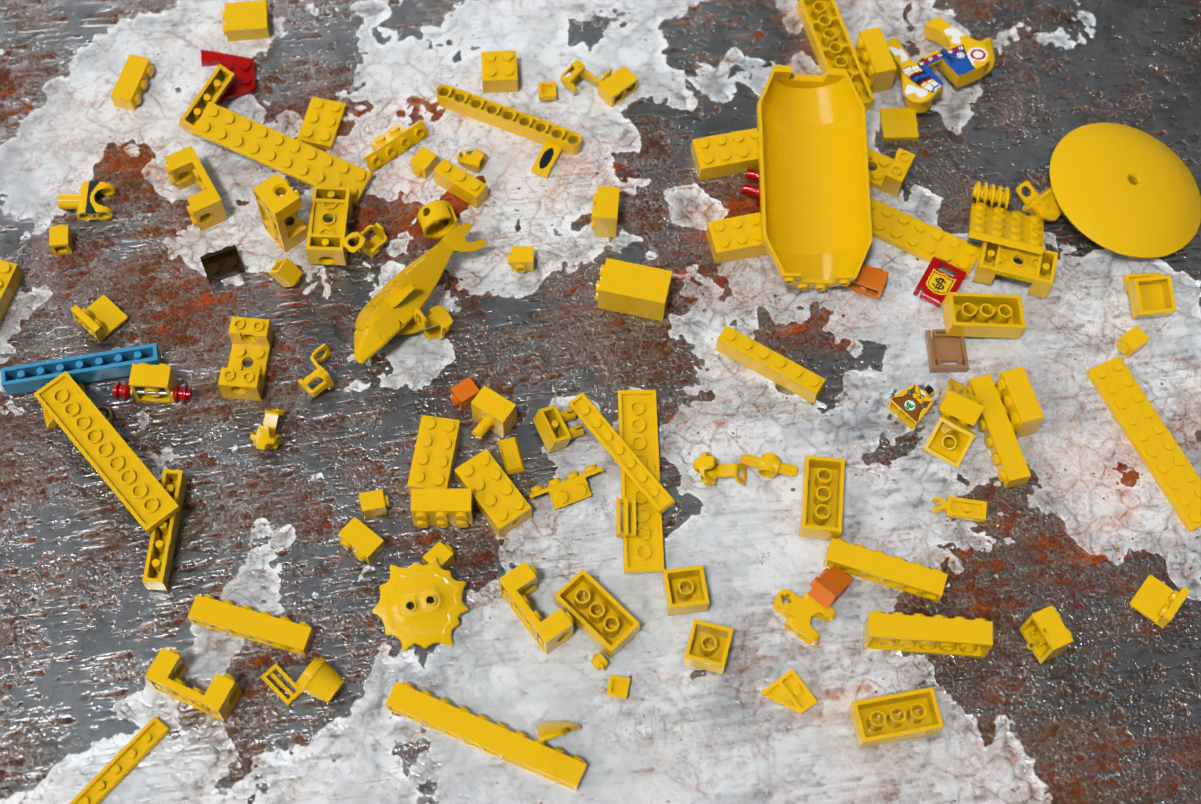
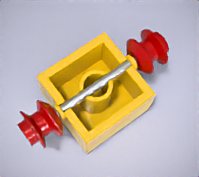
M148 363L132 364L129 382L121 385L120 381H117L116 385H113L112 395L115 396L116 400L124 397L125 401H127L131 395H134L137 402L179 403L180 400H184L185 404H187L188 400L192 399V389L187 384L184 388H181L172 367L167 364L150 365Z

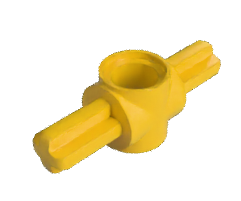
M763 453L761 457L742 454L740 461L742 465L757 468L758 473L767 478H774L777 476V473L796 477L798 471L797 466L780 462L779 456L773 453Z

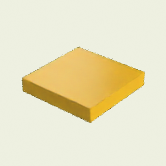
M880 108L879 116L883 141H918L919 134L916 112L910 108Z

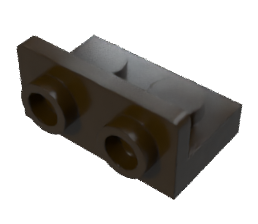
M236 245L227 246L222 250L209 252L200 257L210 284L245 272Z

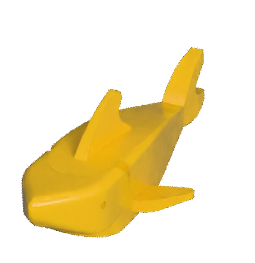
M468 222L451 229L437 245L401 270L361 310L355 322L356 330L354 332V355L358 363H365L396 334H412L422 331L414 320V310L417 307L421 310L428 300L452 252H472L488 245L483 239L473 242L466 241V234L472 227Z

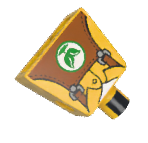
M913 384L893 396L887 408L911 430L915 431L931 410L934 401L930 397L935 394V391L929 385H926L921 390L917 385Z

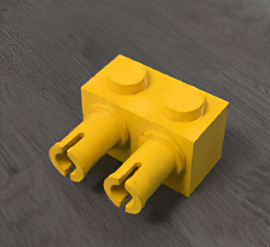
M555 404L539 409L533 422L548 453L566 448L570 439L584 435V429L581 424L569 428L566 427L565 422L576 419V413H571L574 411L573 408L559 412Z

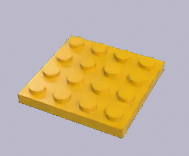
M981 202L972 203L968 237L1042 255L1044 250V220L1036 215L1027 216L1019 211L1010 212L1002 207L993 208Z

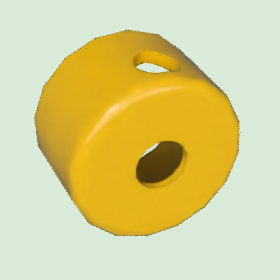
M445 200L430 202L423 206L417 214L424 235L430 239L442 238L451 229L458 226V219L453 207ZM444 219H449L447 225L443 224Z

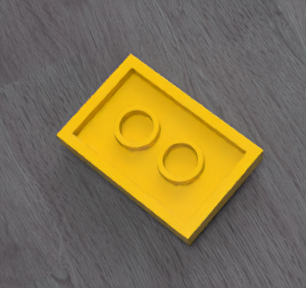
M312 97L297 140L316 148L332 151L347 109L346 103Z

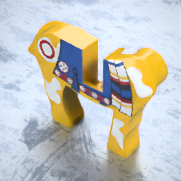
M937 17L925 23L924 37L940 44L943 49L932 52L916 62H912L896 37L886 41L897 67L896 75L900 80L902 93L905 97V107L914 110L916 113H923L931 108L932 101L937 95L939 98L942 96L944 83L933 72L934 67H938L956 88L972 83L987 75L995 64L993 39L986 38L977 41L964 34L960 29L949 25L941 17Z

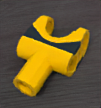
M85 181L81 183L80 193H59L58 207L59 209H78L77 217L83 221L108 220L112 217L113 210L99 205V202L104 198L113 196L116 188L106 182Z

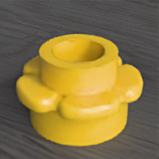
M600 652L596 655L592 654L593 660H591L593 666L598 671L600 669L605 671L609 663Z

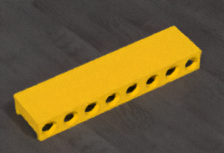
M798 0L796 9L822 75L827 68L846 69L865 106V111L872 110L874 96L835 0Z

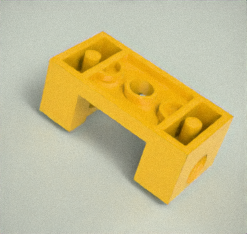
M192 145L166 156L167 164L164 167L172 185L176 184L178 190H181L196 183L199 190H202V192L187 198L189 206H186L193 225H198L200 231H203L228 220L222 200Z
M867 148L868 166L876 168L874 171L869 170V186L898 197L911 171L916 154L899 148L893 159Z
M276 173L255 187L253 192L264 229L286 253L307 239L308 224L305 220H300L296 212L302 208L301 195L297 190L293 191L290 188V183L285 177L281 178Z
M313 186L306 241V253L309 264L346 266L348 250L341 244V241L346 237L348 218H352L353 198L350 187ZM327 217H332L333 221L326 223L324 222V219Z
M983 241L979 250L973 281L991 285L995 275L1013 278L1030 283L1027 294L1046 299L1053 285L1058 252L1044 249L1041 255ZM1013 259H1020L1022 264H1016Z
M232 316L229 328L232 348L228 367H221L218 386L223 398L261 401L274 337L270 320ZM246 361H253L252 366H243Z
M524 561L498 579L499 591L544 653L548 655L573 637L574 620L568 612L564 613L561 608L543 621H541V616L536 610H531L528 606L530 603L527 597L537 591L538 573L532 565L528 566Z
M162 647L145 675L153 689L226 723L242 694L238 687L239 685L235 682V678L226 673L224 675L216 673L205 694L196 687L190 689L186 687V683L181 681L188 669L187 665L184 664L185 659L180 656L181 653L173 648L167 650Z

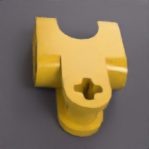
M788 589L780 590L773 602V607L777 613L786 618L783 623L784 628L808 645H817L820 636L812 628L810 620L819 618L825 622H831L836 617L835 609L831 606L828 609L824 608L808 595L809 592H805L800 598Z

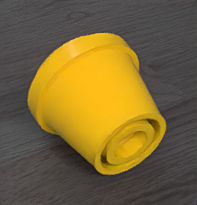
M323 656L319 659L315 657L296 682V685H298L297 691L307 693L328 704L345 680L326 662V658Z

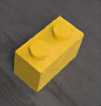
M623 66L615 70L608 78L600 81L598 84V96L613 108L638 89V78Z
M355 516L338 533L339 543L346 550L351 549L355 552L354 555L359 561H366L369 565L386 548L384 540Z

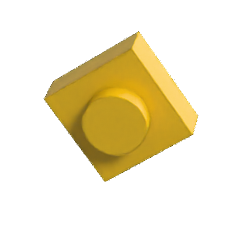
M538 82L539 101L556 100V82Z
M610 674L606 696L626 700L630 678Z

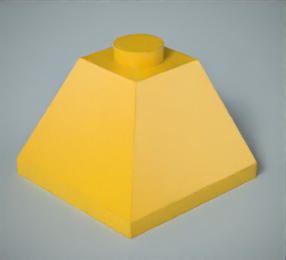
M942 414L923 450L958 468L976 434L967 425L960 423L957 418L953 416L947 417Z

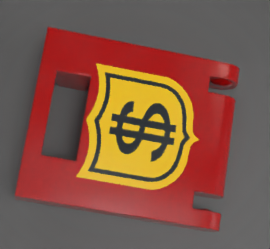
M933 257L913 295L917 296L921 289L923 291L919 298L940 308L948 292L958 291L967 272ZM939 267H940V268H942V269H944V270H946V271H948V272L954 274L955 276L952 277V276H950V275H948V274H946V273H944V272H942V271H940V270H938V269H939Z

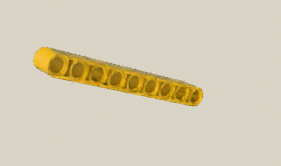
M441 84L436 88L437 103L443 108L543 145L545 142L561 147L562 152L570 155H577L581 152L582 138L575 131L447 84Z

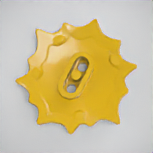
M434 557L426 565L415 562L409 567H398L391 564L389 566L390 578L386 583L379 586L380 599L372 610L373 614L381 618L384 624L385 635L396 636L400 640L404 652L414 644H418L424 649L435 643H442L453 647L452 631L460 624L459 615L469 610L462 600L466 582L453 579L450 570H444L440 567L437 557ZM428 597L434 598V602L432 604L427 603ZM410 602L414 603L412 610L407 609V604Z

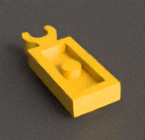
M948 496L946 501L941 497H934L932 500L933 503L940 505V507L932 508L933 513L944 511L945 517L983 523L986 521V501Z

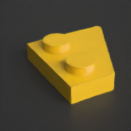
M793 668L761 691L764 697L800 715L818 703Z

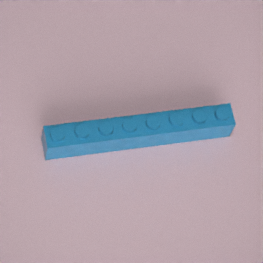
M153 343L1 368V385L9 396L38 391L46 383L51 382L65 371L76 383H88L130 376L132 364H162L161 353L157 344Z

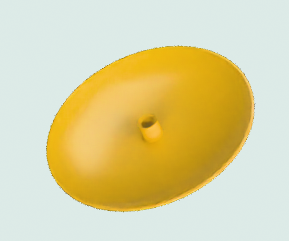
M1093 123L1072 130L1060 140L1054 149L1050 161L1049 175L1055 199L1070 222L1080 232L1100 246L1125 256L1159 258L1181 250L1193 239L1201 223V196L1196 181L1184 162L1169 147L1155 137L1122 124Z

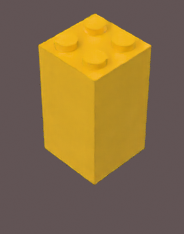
M606 258L605 265H601L600 280H597L595 288V300L598 301V308L663 321L671 291L673 271Z

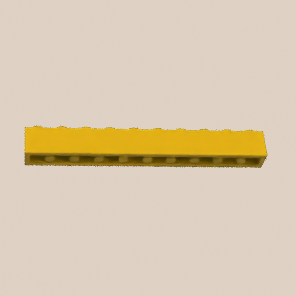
M399 682L395 683L385 703L387 710L577 792L587 769V764L584 763L582 758L567 756L563 750L556 747L553 749L546 747L543 741L539 742L538 739L530 740L526 738V734L520 731H515L514 733L507 730L508 727L501 723L493 724L483 715L478 714L475 716L470 714V711L462 706L456 708L446 699L440 698L438 700L425 690L420 692L413 689L414 687L407 682L402 684Z

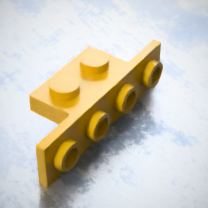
M419 120L407 129L399 124L394 125L384 134L376 136L370 142L374 150L363 157L370 172L377 170L427 137L429 134L423 120Z
M591 464L586 466L584 471L579 473L578 471H572L566 474V478L560 479L558 477L548 481L549 484L545 486L541 484L530 488L531 491L526 492L528 497L533 498L548 492L553 507L556 510L592 496L586 477L604 470L599 465Z

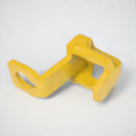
M576 59L561 74L560 80L569 91L575 94L577 87L574 84L582 77L598 87L601 80L611 76L613 69H608L598 79L585 69L586 66L581 61Z
M375 223L365 227L361 233L357 231L348 234L341 241V244L352 254L361 249L365 254L373 258L379 253L378 249L386 243L387 236L385 235L384 228L380 224ZM373 230L375 236L368 241L364 236ZM354 238L357 246H349L348 241Z
M441 305L429 308L428 316H424L418 307L414 310V320L428 340L434 338L443 339L445 333L452 327L453 320Z
M326 343L314 350L310 357L316 370L305 377L303 381L301 379L298 380L301 388L312 397H316L325 389L330 390L335 386L328 372L319 366L320 363L331 355V351ZM322 350H325L324 355L320 358H317L318 354ZM317 377L323 379L313 390L308 386Z
M268 407L264 410L263 425H260L257 431L255 430L250 434V439L253 440L256 448L264 451L267 449H277L280 446L282 435L276 434L279 415L286 414V410Z
M702 452L701 456L694 460L693 469L700 474L701 482L705 485H716V479L724 477H734L737 483L742 486L746 485L747 468L741 463L718 464V459L709 452ZM738 470L742 471V479L740 478Z

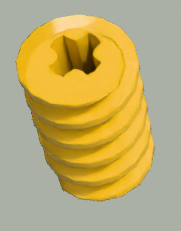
M978 180L974 185L971 201L976 198V203L980 202L981 199L984 204L990 201L991 207L996 202L997 207H1001L1004 204L1005 210H1007L1011 196L1010 189L1006 187L1003 191L1001 185L995 189V184H991L988 188L987 182L981 186V181Z

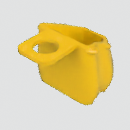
M1024 181L1016 188V193L1024 203L1022 206L1024 212L1036 215L1045 221H1056L1059 215L1064 214L1055 199L1052 187L1037 193L1029 181ZM1023 187H1028L1030 189V195L1028 197H1025L1022 194Z

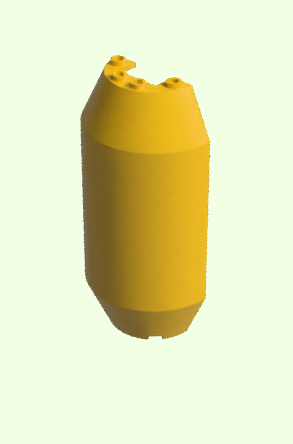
M774 65L756 106L762 244L785 284L797 287L801 291L808 290L809 288H816V291H825L829 287L849 286L850 282L857 278L872 243L865 106L846 69L827 68L823 75L792 74V66Z

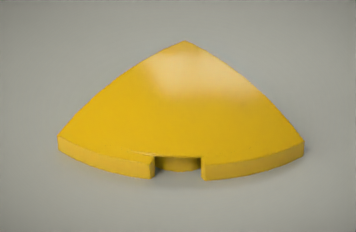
M565 720L537 723L539 742L582 728L579 723Z

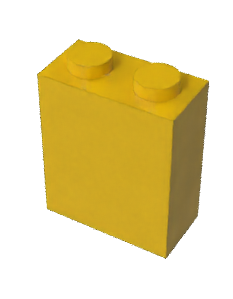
M266 0L225 3V10H222V18L225 24H222L223 35H227L228 42L270 38L269 9Z

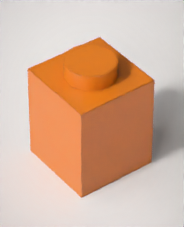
M468 377L450 388V400L455 407L458 406L463 411L471 406V402L480 390L472 379Z

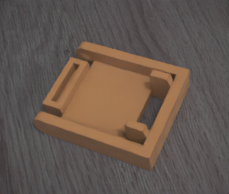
M933 329V338H931L930 330L925 331L930 373L968 371L969 365L965 337L946 336L945 329ZM950 362H956V364H957V365H941V363H950Z

